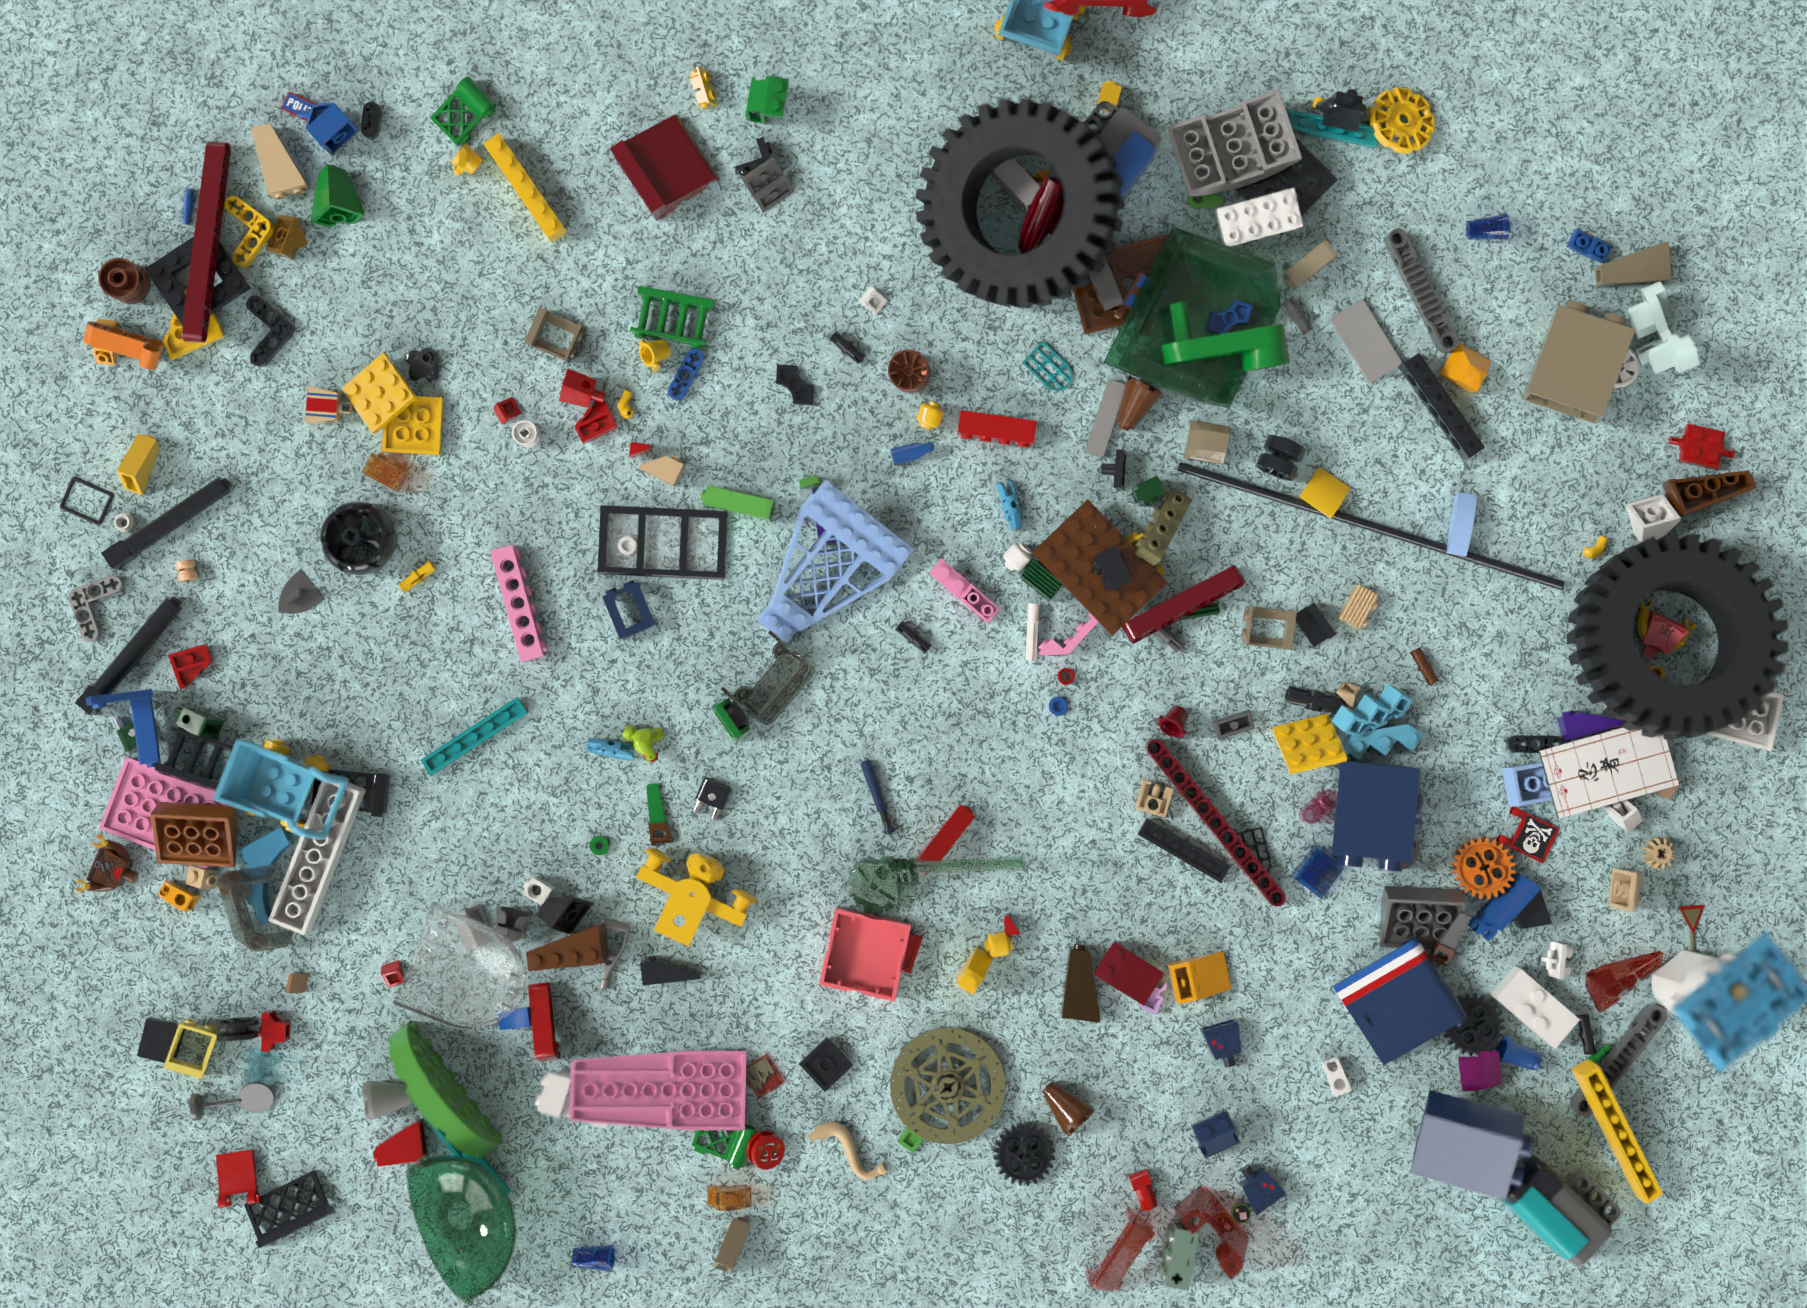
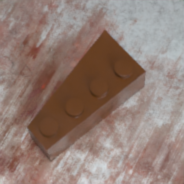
M1749 470L1701 477H1686L1684 479H1669L1662 484L1669 503L1680 518L1742 496L1757 488Z
M605 922L527 951L528 971L596 965L609 961Z

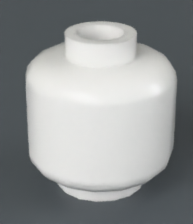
M1022 542L1020 544H1012L1004 553L1005 566L1011 571L1014 569L1022 571L1031 562L1032 551Z

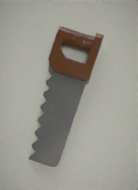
M1460 912L1442 939L1437 941L1428 956L1432 961L1446 967L1455 956V947L1460 942L1459 938L1465 932L1466 924L1470 923L1469 919L1472 916L1464 912ZM1440 951V952H1443V953H1445V954H1447V955H1446V957L1444 958V957L1438 955L1437 953Z

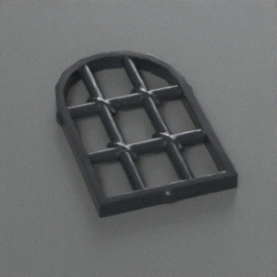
M1262 826L1236 833L1237 835L1241 834L1242 841L1248 848L1254 847L1256 849L1258 861L1262 866V861L1268 860L1267 872H1269L1271 857ZM1258 829L1261 830L1263 841L1259 843L1256 841L1254 833ZM1251 832L1254 844H1246L1244 833ZM1264 844L1267 853L1266 858L1260 856L1259 845ZM1242 847L1236 849L1238 857H1240L1239 851L1243 850ZM1254 862L1248 864L1250 872H1253L1252 864H1255Z

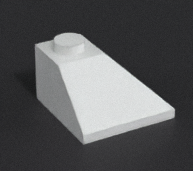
M1663 494L1626 504L1633 533L1639 542L1652 537H1656L1657 540L1665 536L1681 519Z

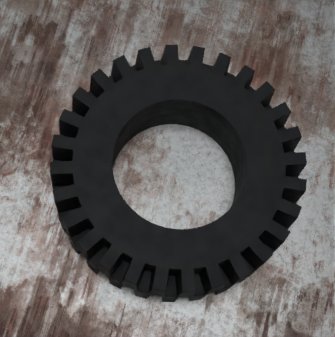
M1020 97L1019 102L1016 103L1008 98L997 99V107L984 103L976 107L979 115L973 117L965 113L957 120L961 127L957 131L946 128L941 134L947 141L943 148L932 146L928 155L935 159L932 168L922 166L920 177L927 181L926 189L916 190V199L924 203V210L916 211L917 222L926 227V231L920 233L923 244L932 248L933 251L928 256L934 264L943 268L940 273L947 280L957 283V288L963 292L974 295L978 299L1007 307L1031 308V305L1047 306L1052 304V299H1066L1072 296L1070 290L1074 287L1084 288L1090 283L1087 276L1092 271L1100 272L1105 266L1101 261L1105 252L1113 253L1116 244L1111 240L1114 231L1121 232L1123 224L1118 218V210H1124L1125 199L1119 195L1118 188L1123 187L1122 178L1115 172L1114 166L1117 163L1114 157L1106 151L1105 146L1107 145L1090 127L1063 108L1061 110L1052 103L1041 100V103H1037L1031 98ZM1023 155H1036L1047 158L1057 169L1065 191V207L1060 224L1054 234L1037 249L1021 255H1002L989 245L978 224L977 201L982 185L996 167L1009 159Z
M1672 533L1657 540L1656 537L1648 538L1637 545L1627 548L1599 567L1598 571L1589 576L1585 581L1587 587L1581 590L1574 602L1580 604L1579 607L1569 614L1568 622L1576 624V626L1567 634V644H1576L1577 650L1568 657L1570 665L1581 664L1583 672L1575 677L1579 686L1590 684L1594 690L1586 696L1592 704L1604 702L1607 705L1606 709L1602 712L1603 715L1608 719L1623 718L1621 727L1629 731L1642 728V736L1652 738L1663 735L1665 740H1674L1686 737V739L1726 728L1728 725L1748 717L1746 713L1758 709L1764 703L1760 697L1772 693L1777 686V683L1770 680V678L1783 673L1786 663L1776 660V657L1789 651V641L1777 640V635L1788 630L1789 626L1787 619L1774 620L1773 613L1783 608L1784 605L1781 597L1770 601L1767 600L1764 592L1774 586L1770 578L1756 582L1752 575L1760 567L1754 561L1742 565L1737 563L1743 552L1735 547L1720 552L1722 541L1715 538L1700 543V535L1690 533L1678 539V533ZM1652 591H1671L1693 599L1705 609L1715 625L1718 636L1717 658L1708 676L1697 685H1682L1661 678L1643 662L1636 649L1633 638L1634 617L1642 600Z

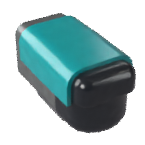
M1530 1154L1529 1158L1523 1157L1519 1161V1163L1525 1164L1520 1187L1509 1185L1506 1199L1499 1200L1554 1253L1577 1267L1584 1265L1612 1235L1613 1229H1611V1225L1619 1218L1621 1213L1619 1206L1586 1175L1580 1172H1573L1564 1181L1535 1155ZM1582 1178L1583 1183L1578 1187L1577 1181ZM1594 1192H1597V1197H1596V1199H1595V1200H1592V1199H1591L1592 1194H1593ZM1611 1206L1610 1213L1606 1214V1208Z

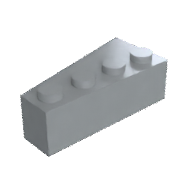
M1014 157L1000 164L990 175L996 182L998 180L1001 181L999 184L1006 194H1012V199L1019 210L1023 208L1028 213L1032 200L1042 184L1040 182L1037 184L1032 173L1027 169L1024 170L1018 158Z

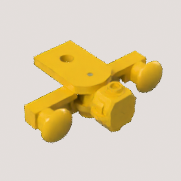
M646 848L644 850L649 854L646 863L641 866L636 878L670 894L654 928V931L689 947L706 911L742 927L747 917L750 903L758 904L757 898L743 889L731 891L736 895L733 905L725 904L712 898L707 886L710 883L721 880L725 870L722 862L707 854L697 852L689 855L686 866L690 877L676 881L659 872L663 862H671L666 853L655 848ZM677 915H682L685 918L684 925H676L674 919Z

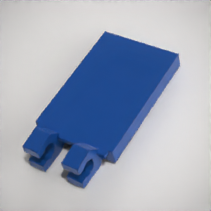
M1516 872L1511 876L1514 881H1507L1511 887L1508 889L1503 887L1504 894L1497 891L1498 897L1494 898L1492 896L1476 913L1477 915L1472 916L1469 920L1470 923L1467 925L1476 934H1481L1489 942L1497 934L1498 930L1502 932L1541 890L1537 884Z

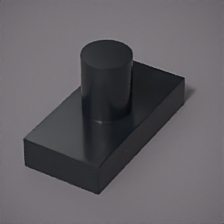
M1116 449L1115 464L1102 463L1101 466L1102 475H1114L1113 488L1116 490H1124L1127 452L1121 449Z

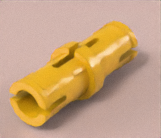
M428 560L417 570L411 571V575L399 582L398 585L407 593L418 583H423V579L436 571V568Z

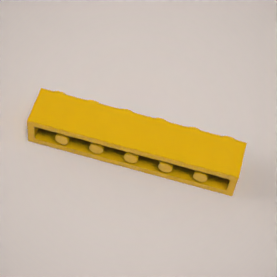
M498 133L484 142V146L551 243L566 234V229L502 136Z

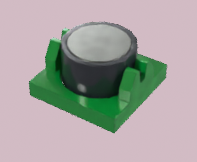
M727 698L714 706L713 712L733 741L750 730L748 718L735 701L731 702Z

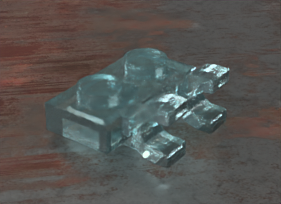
M246 1048L243 1087L252 1082H260L267 1085L278 1083L279 1074L265 1073L266 1065L274 1066L276 1063H280V1055H267V1052H261V1048Z

